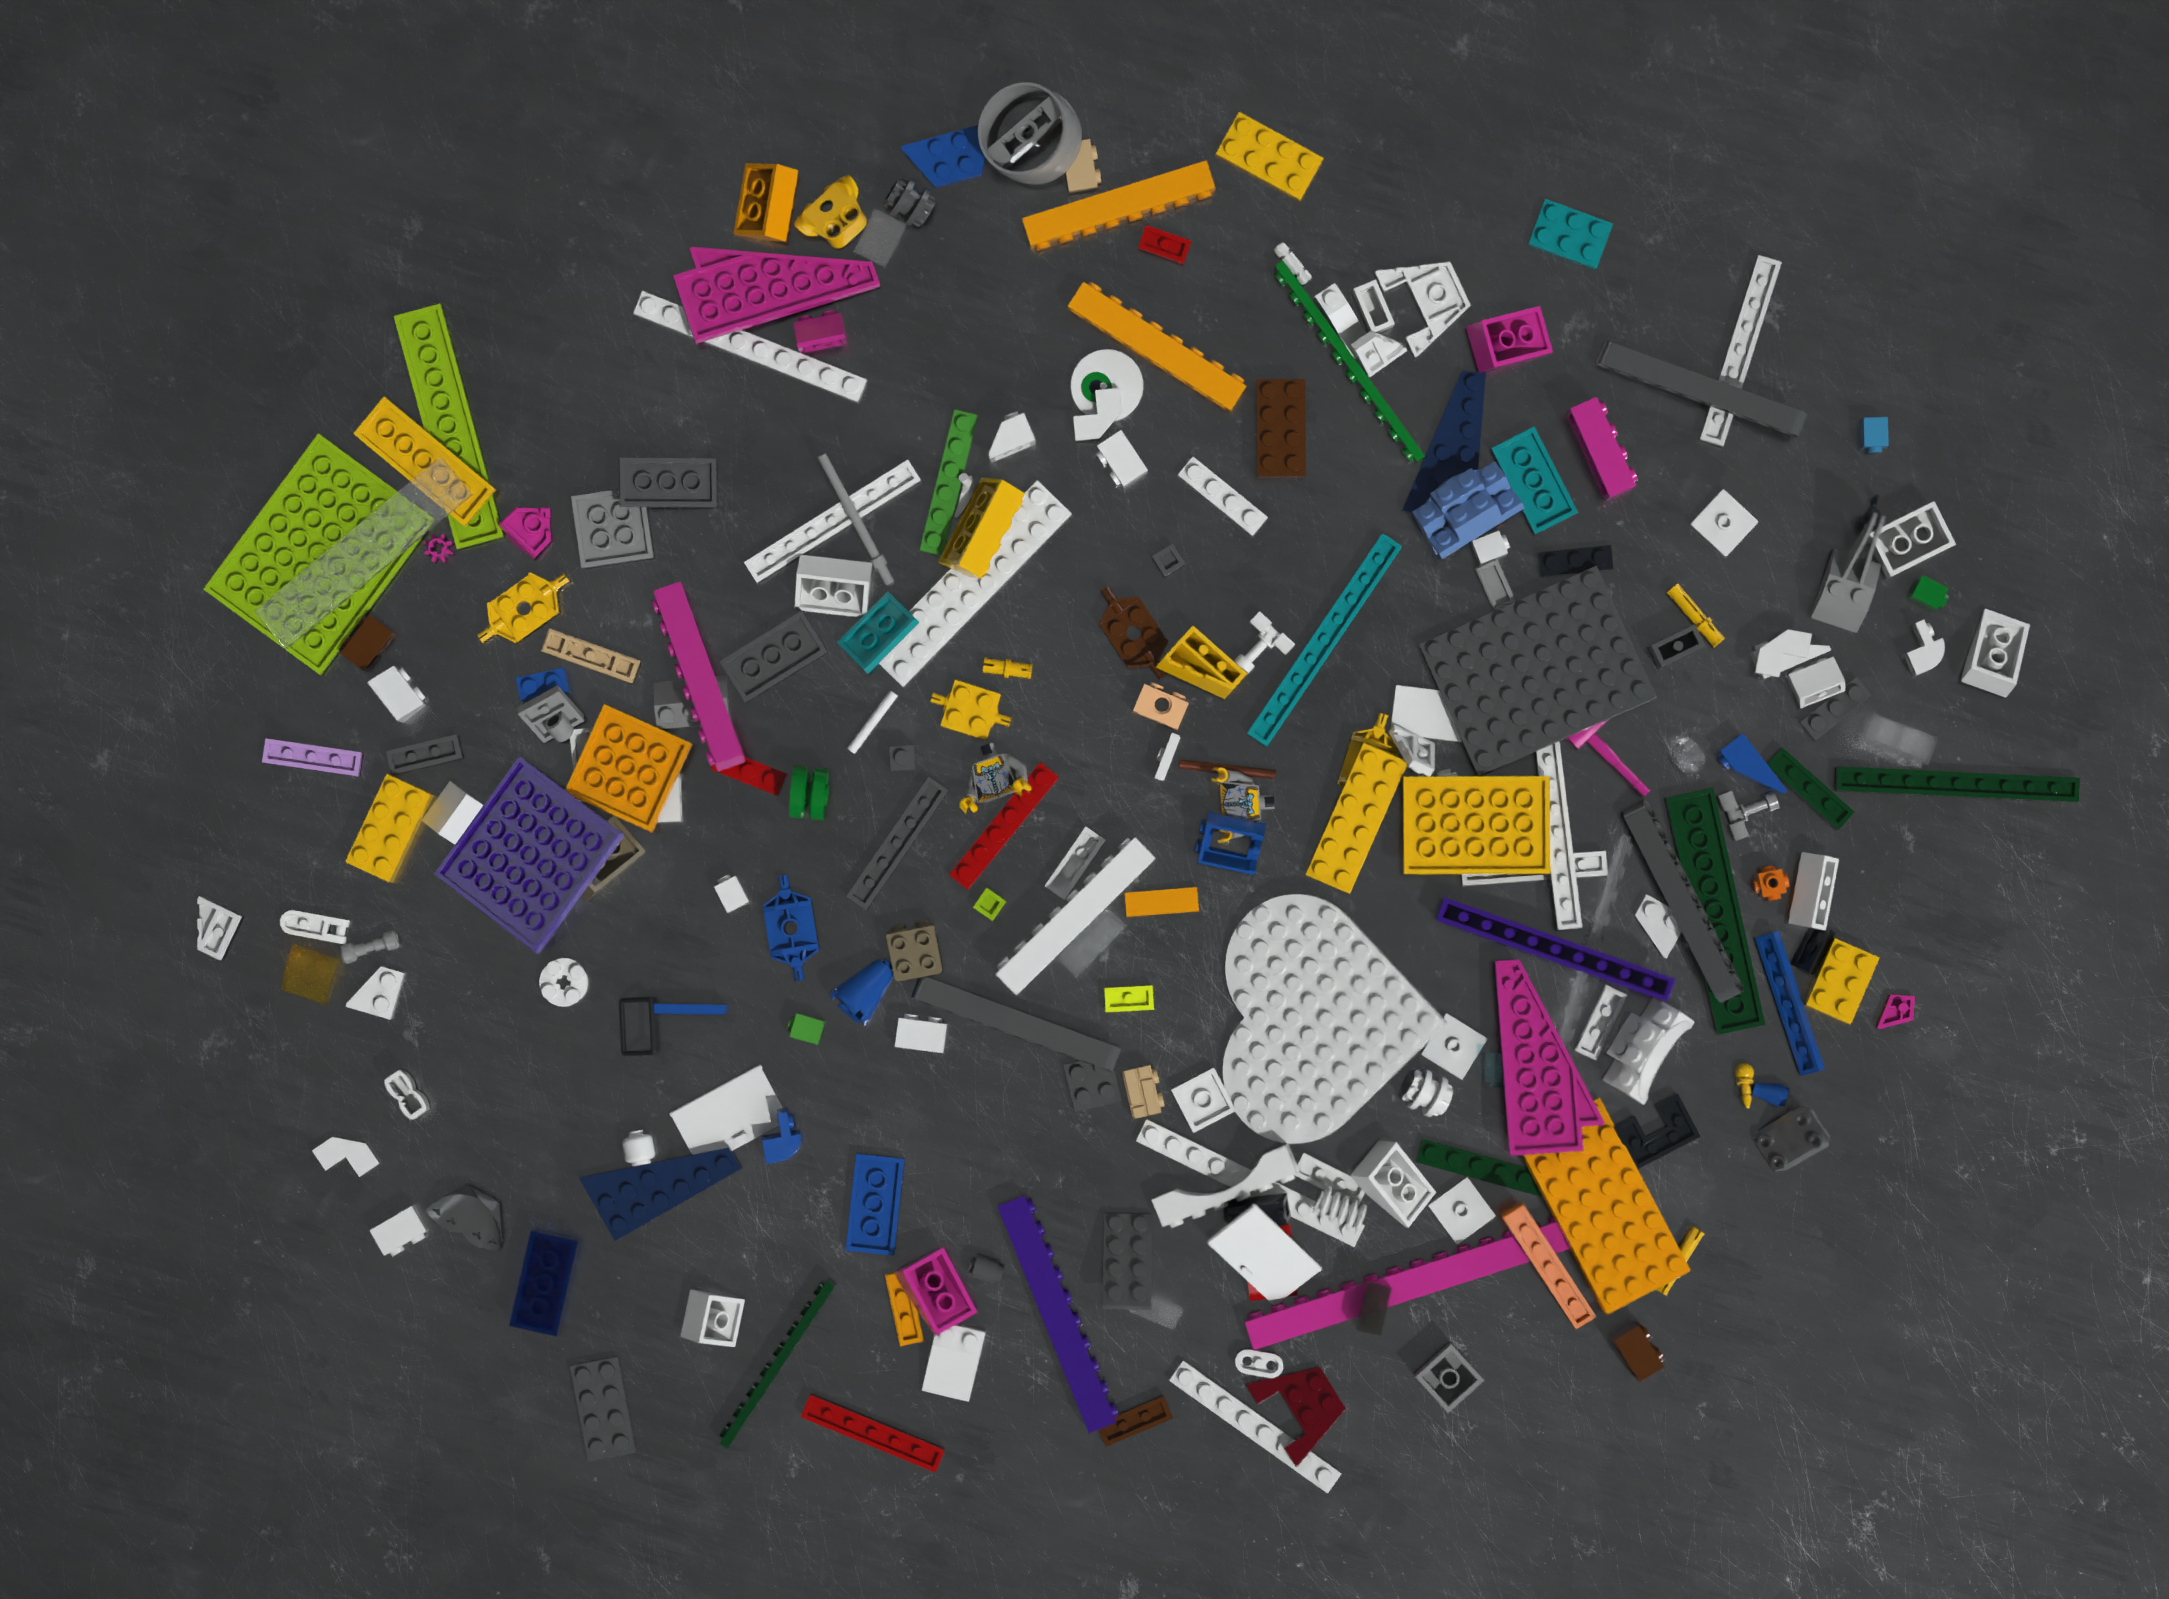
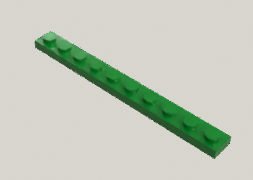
M1282 260L1274 268L1276 280L1281 286L1285 284L1290 290L1288 296L1295 305L1300 304L1304 309L1302 315L1310 325L1314 323L1319 331L1316 334L1322 343L1326 344L1328 342L1333 349L1330 353L1338 364L1341 362L1347 369L1345 374L1352 383L1357 382L1361 388L1359 393L1366 403L1370 401L1376 408L1373 410L1375 416L1381 423L1385 421L1390 429L1387 432L1395 442L1399 440L1404 448L1401 451L1409 462L1413 460L1415 463L1421 461L1425 457L1421 449Z

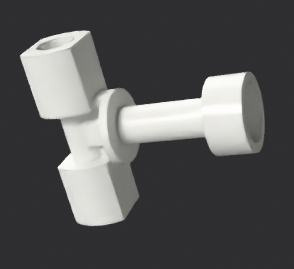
M1259 611L1250 621V624L1260 632L1257 635L1260 640L1245 656L1240 654L1234 661L1245 672L1249 673L1255 667L1252 662L1267 646L1271 649L1275 646L1286 655L1295 646V643L1284 633L1280 634L1271 626L1272 622Z

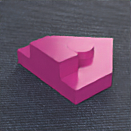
M516 507L498 525L507 534L506 537L522 553L526 552L532 559L551 542L550 507Z

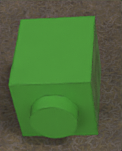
M796 1013L795 1018L790 1017L787 1031L791 1032L790 1037L818 1045L825 1021Z

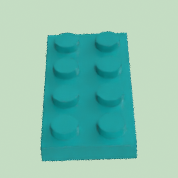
M1535 427L1491 448L1500 469L1507 477L1510 487L1524 505L1522 512L1534 535L1578 513Z

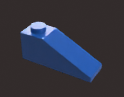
M1743 733L1717 751L1720 755L1718 760L1726 770L1730 768L1733 772L1779 794H1784L1788 791Z

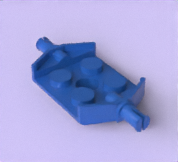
M781 875L777 876L780 887L779 893L763 905L770 955L772 959L791 965L794 981H799L798 972L800 980H805L802 965L819 951L811 898L791 891L788 875H783L784 884ZM788 921H793L797 924V932L793 935H788L784 932V924Z

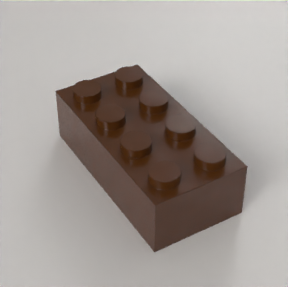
M1257 379L1256 479H1305V379Z

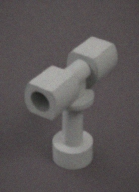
M1732 790L1717 795L1722 811L1727 812L1731 824L1728 827L1734 841L1749 836L1744 824L1748 820L1747 815L1768 808L1770 812L1780 808L1773 790L1764 793V799L1743 806L1741 802H1736Z

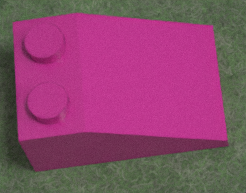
M1540 306L1482 320L1466 326L1479 373L1553 353Z
M944 1248L935 1249L895 1272L905 1293L935 1336L977 1313Z

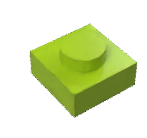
M986 888L973 908L993 921L1006 901Z

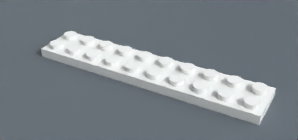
M1038 480L1025 492L1022 506L1015 512L1011 520L1012 525L1000 541V549L993 555L989 563L990 568L982 579L971 578L950 569L909 611L920 623L879 663L902 687L929 662L1072 515Z

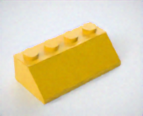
M981 477L938 563L971 578L982 579L990 568L989 563L993 555L1000 549V541L1012 525L1011 520L1015 512L1021 508L1025 493L1002 479Z

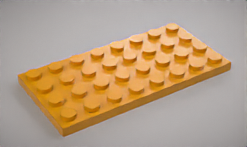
M1598 1098L1594 1100V1103L1604 1120V1125L1582 1127L1583 1151L1521 1156L1605 1315H1608L1691 1270L1626 1146L1622 1144L1614 1129L1615 1125L1602 1100Z

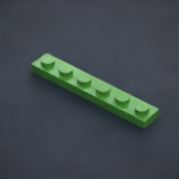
M954 409L920 551L941 556L946 547L961 487L959 476L965 471L978 415Z

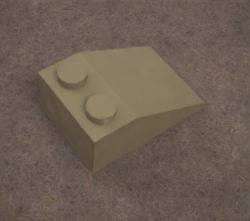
M615 815L607 822L625 836L581 895L586 902L603 890L646 852Z

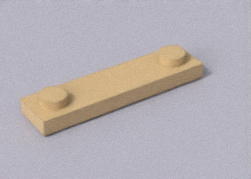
M550 628L541 649L544 653L632 684L641 662L640 660Z

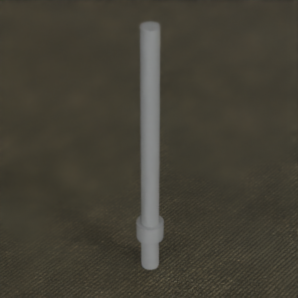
M821 454L817 458L867 549L873 568L878 570L885 585L890 584L894 579L886 566L887 561L876 548L827 454Z

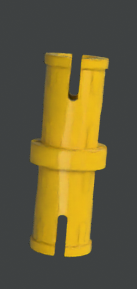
M985 657L983 673L1001 674L1005 678L1015 676L1031 679L1030 671H1032L1033 664L1011 662V659L1003 661Z

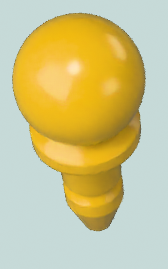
M1741 1063L1735 1069V1076L1738 1079L1737 1086L1741 1087L1744 1106L1749 1108L1752 1100L1750 1094L1751 1085L1754 1084V1080H1752L1754 1069L1748 1063Z

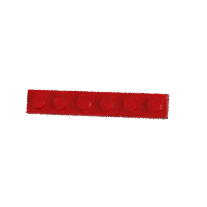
M1040 762L1028 776L1027 783L1032 787L1031 791L1022 790V796L1015 792L949 875L968 890L1059 777Z
M812 1394L809 1395L801 1415L803 1419L935 1473L945 1451L941 1447Z

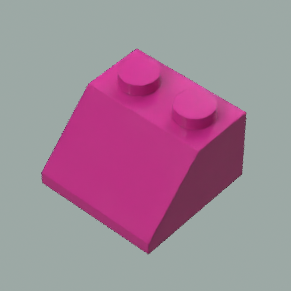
M836 310L821 313L822 317L812 318V315L799 317L798 322H793L799 352L806 353L848 344L841 313L836 314Z

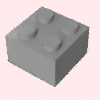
M1450 1342L1413 1374L1447 1413L1484 1381Z

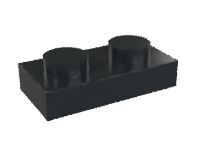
M1827 927L1826 931L1810 928L1791 965L1814 976L1836 932Z

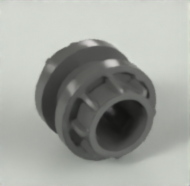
M901 177L895 181L884 200V207L889 209L888 214L893 217L898 212L906 216L904 224L910 227L914 224L918 227L925 222L936 202L935 197L930 195L931 190L927 187L921 192L913 188L915 180L912 178L905 180Z

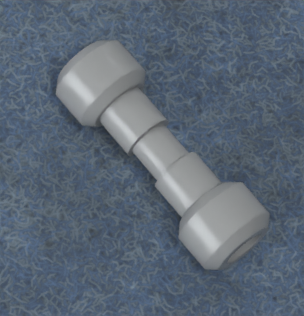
M390 930L384 932L382 937L367 943L363 942L356 945L347 943L341 945L340 954L343 962L348 964L355 962L359 956L374 950L378 951L386 948L391 951L397 949L400 946L396 931Z

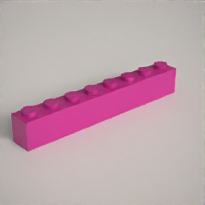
M681 581L654 590L655 599L651 600L655 613H661L663 621H660L659 624L663 635L668 634L671 642L667 643L671 657L676 656L679 662L675 664L679 679L682 677L685 679L686 685L682 686L686 699H692L694 707L690 708L694 721H700L702 729H699L698 732L702 743H708L710 750L706 751L710 765L715 764L717 771H721L745 762Z

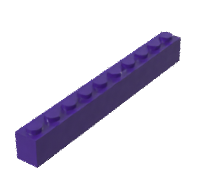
M1445 897L1437 917L1439 922L1668 1003L1677 979Z
M1024 1195L997 1206L1088 1433L1116 1423L1115 1417L1119 1416L1114 1402L1109 1403L1106 1394L1109 1393L1105 1380L1100 1381L1096 1372L1100 1371V1367L1095 1357L1090 1358L1087 1349L1091 1348L1087 1335H1081L1078 1326L1082 1325L1077 1311L1073 1313L1069 1306L1073 1302L1068 1289L1063 1290L1060 1281L1064 1280L1059 1266H1053L1051 1258L1055 1256L1050 1244H1044L1042 1235H1045V1231L1041 1221L1036 1222L1032 1213L1036 1212L1032 1199H1026Z

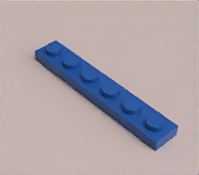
M1779 930L1756 937L1755 941L1800 1076L1825 1069Z

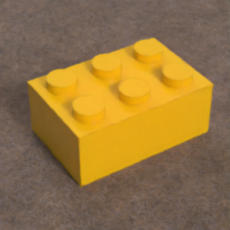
M1833 938L1818 966L1803 1001L1804 1006L1845 1024H1851L1880 957Z

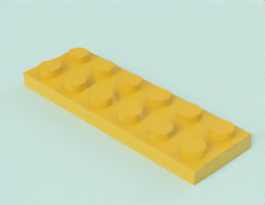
M385 396L353 433L465 527L496 491L491 484Z
M1363 742L1305 875L1348 894L1351 893L1407 766L1403 758Z

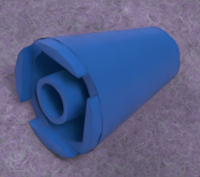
M879 959L874 960L832 989L829 993L832 1001L837 998L840 1002L838 1007L856 1023L861 1021L862 1026H865L894 977L892 964L886 959L882 961Z

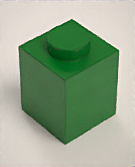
M1921 575L1918 577L1908 598L1932 611H1936L1939 607L1943 608L1949 598V595L1946 594L1949 588Z

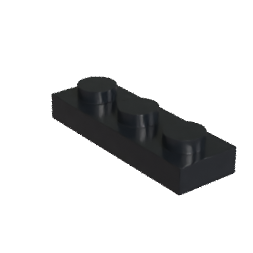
M1611 545L1538 553L1540 577L1581 573L1594 566H1597L1599 571L1614 569Z

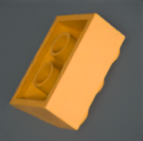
M745 163L733 234L767 241L786 242L798 170L779 164Z

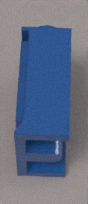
M1209 810L1208 818L1202 819L1199 833L1204 834L1203 839L1198 838L1195 853H1199L1198 863L1255 875L1266 823H1256L1211 813ZM1214 828L1252 836L1248 854L1210 847Z

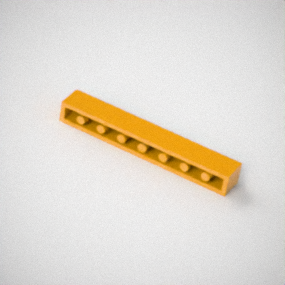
M1207 160L1024 217L1022 218V223L1030 248H1036L1039 251L1049 248L1050 243L1058 240L1060 244L1069 242L1074 239V235L1080 233L1083 236L1094 234L1097 232L1096 228L1105 226L1106 229H1110L1120 225L1119 221L1128 219L1129 222L1143 218L1142 214L1150 211L1152 215L1161 213L1169 205L1174 204L1175 207H1180L1188 204V200L1195 197L1198 200L1206 199L1212 196L1211 192L1215 191V185Z
M1083 282L1070 301L1068 310L1228 412L1232 411L1246 389V385L1243 384L1245 381L1243 378L1235 373H1232L1230 376L1222 371L1224 367L1214 360L1208 362L1202 358L1204 354L1198 349L1191 347L1189 350L1182 345L1184 341L1174 334H1171L1169 337L1161 332L1163 328L1153 321L1147 323L1142 320L1143 315L1133 308H1130L1128 311L1121 306L1122 301L1113 295L1106 297L1100 293L1102 289L1092 282H1089V284Z

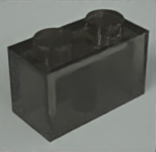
M1366 1280L1356 1323L1358 1331L1381 1336L1392 1290L1391 1286Z

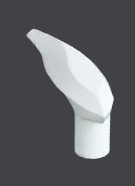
M962 473L959 476L963 486L960 490L957 508L953 516L956 519L969 503L974 491V479L972 475L968 476L966 473Z

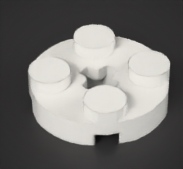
M559 958L549 962L542 970L539 985L543 997L550 1003L566 1007L577 1003L585 996L588 990L589 979L584 968L577 961L569 958ZM563 975H566L567 980L571 981L570 986H566L565 990L561 989L560 984H557V980L562 979Z

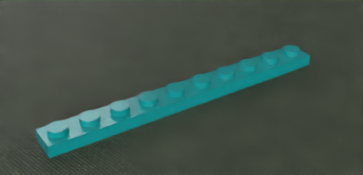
M1384 533L1381 534L1247 732L1249 736L1266 747L1269 745L1403 546Z

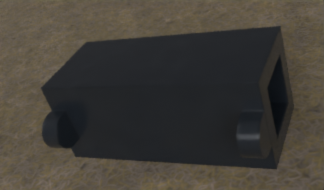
M1287 1193L1248 1197L1238 1202L1236 1199H1231L1227 1208L1224 1209V1219L1227 1224L1235 1220L1253 1204L1261 1209L1277 1226L1288 1225L1291 1217Z

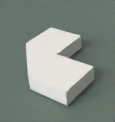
M1119 388L1095 390L1097 414L1073 416L1075 441L1100 439L1121 414Z
M1789 629L1784 631L1758 650L1754 673L1779 677L1783 654L1808 658L1812 634Z
M331 1137L312 1150L325 1171L344 1158H347L359 1177L380 1164L369 1145L364 1142Z

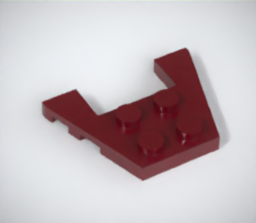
M1320 1367L1246 1385L1257 1405L1280 1393L1304 1431L1305 1435L1284 1448L1295 1467L1302 1463L1304 1458L1313 1450L1320 1439L1346 1410Z

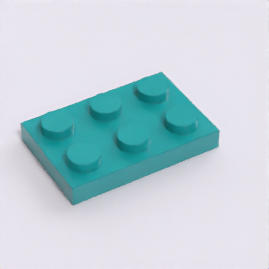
M1545 199L1528 245L1596 270L1613 223Z
M887 591L836 643L869 674L920 622Z

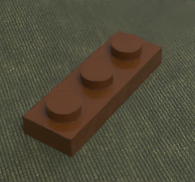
M1163 1395L1119 1414V1416L1115 1417L1116 1423L1099 1429V1432L1107 1447L1169 1421L1173 1417Z

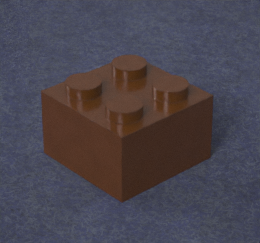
M1632 1322L1609 1337L1637 1381L1642 1382L1665 1367L1662 1363L1665 1360L1663 1354L1655 1345L1651 1346L1649 1340L1652 1337L1642 1324L1638 1325Z

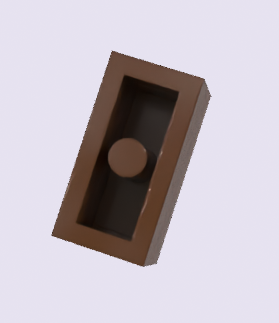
M371 615L367 618L363 617L355 627L357 632L353 637L348 636L341 645L343 650L340 653L365 672L369 670L396 634Z

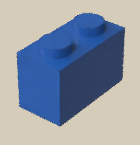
M565 668L516 678L520 701L523 703L530 701L557 685L565 694L571 693Z

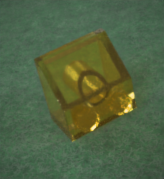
M293 944L285 965L281 990L327 1005L343 960L299 944Z

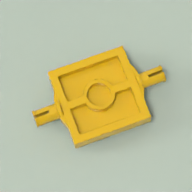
M955 679L952 690L947 697L934 692L932 694L934 698H931L930 702L944 706V716L940 726L987 740L990 729L995 723L1008 727L1010 725L1009 722L1012 717L998 713L1000 693Z

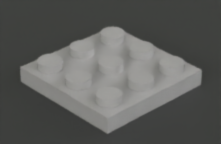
M619 489L571 496L582 569L654 558L647 507H619Z

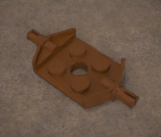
M1109 585L1105 589L1103 588L1100 592L1108 601V607L1099 622L1102 630L1127 668H1152L1158 680L1162 678L1161 674L1164 677L1167 673L1160 669L1158 671L1156 666L1159 664V658L1169 642L1168 639H1166L1140 597L1118 598ZM1131 626H1136L1141 631L1140 637L1136 640H1131L1127 637L1126 632Z

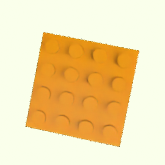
M604 704L565 790L581 801L653 833L692 747V743Z

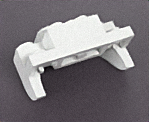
M1652 998L1641 1017L1631 1012L1608 1049L1607 1054L1615 1060L1604 1076L1603 1081L1644 1105L1648 1100V1092L1653 1078L1665 1056L1678 1038L1685 1031L1691 1029L1695 1022L1663 1001L1660 1002Z

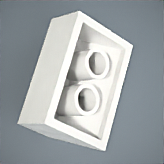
M800 555L796 574L794 610L862 617L868 611L872 563Z

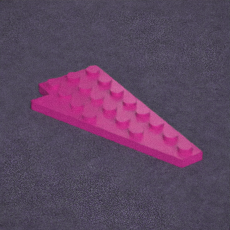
M701 247L689 248L695 269L673 275L695 344L880 287L873 262Z

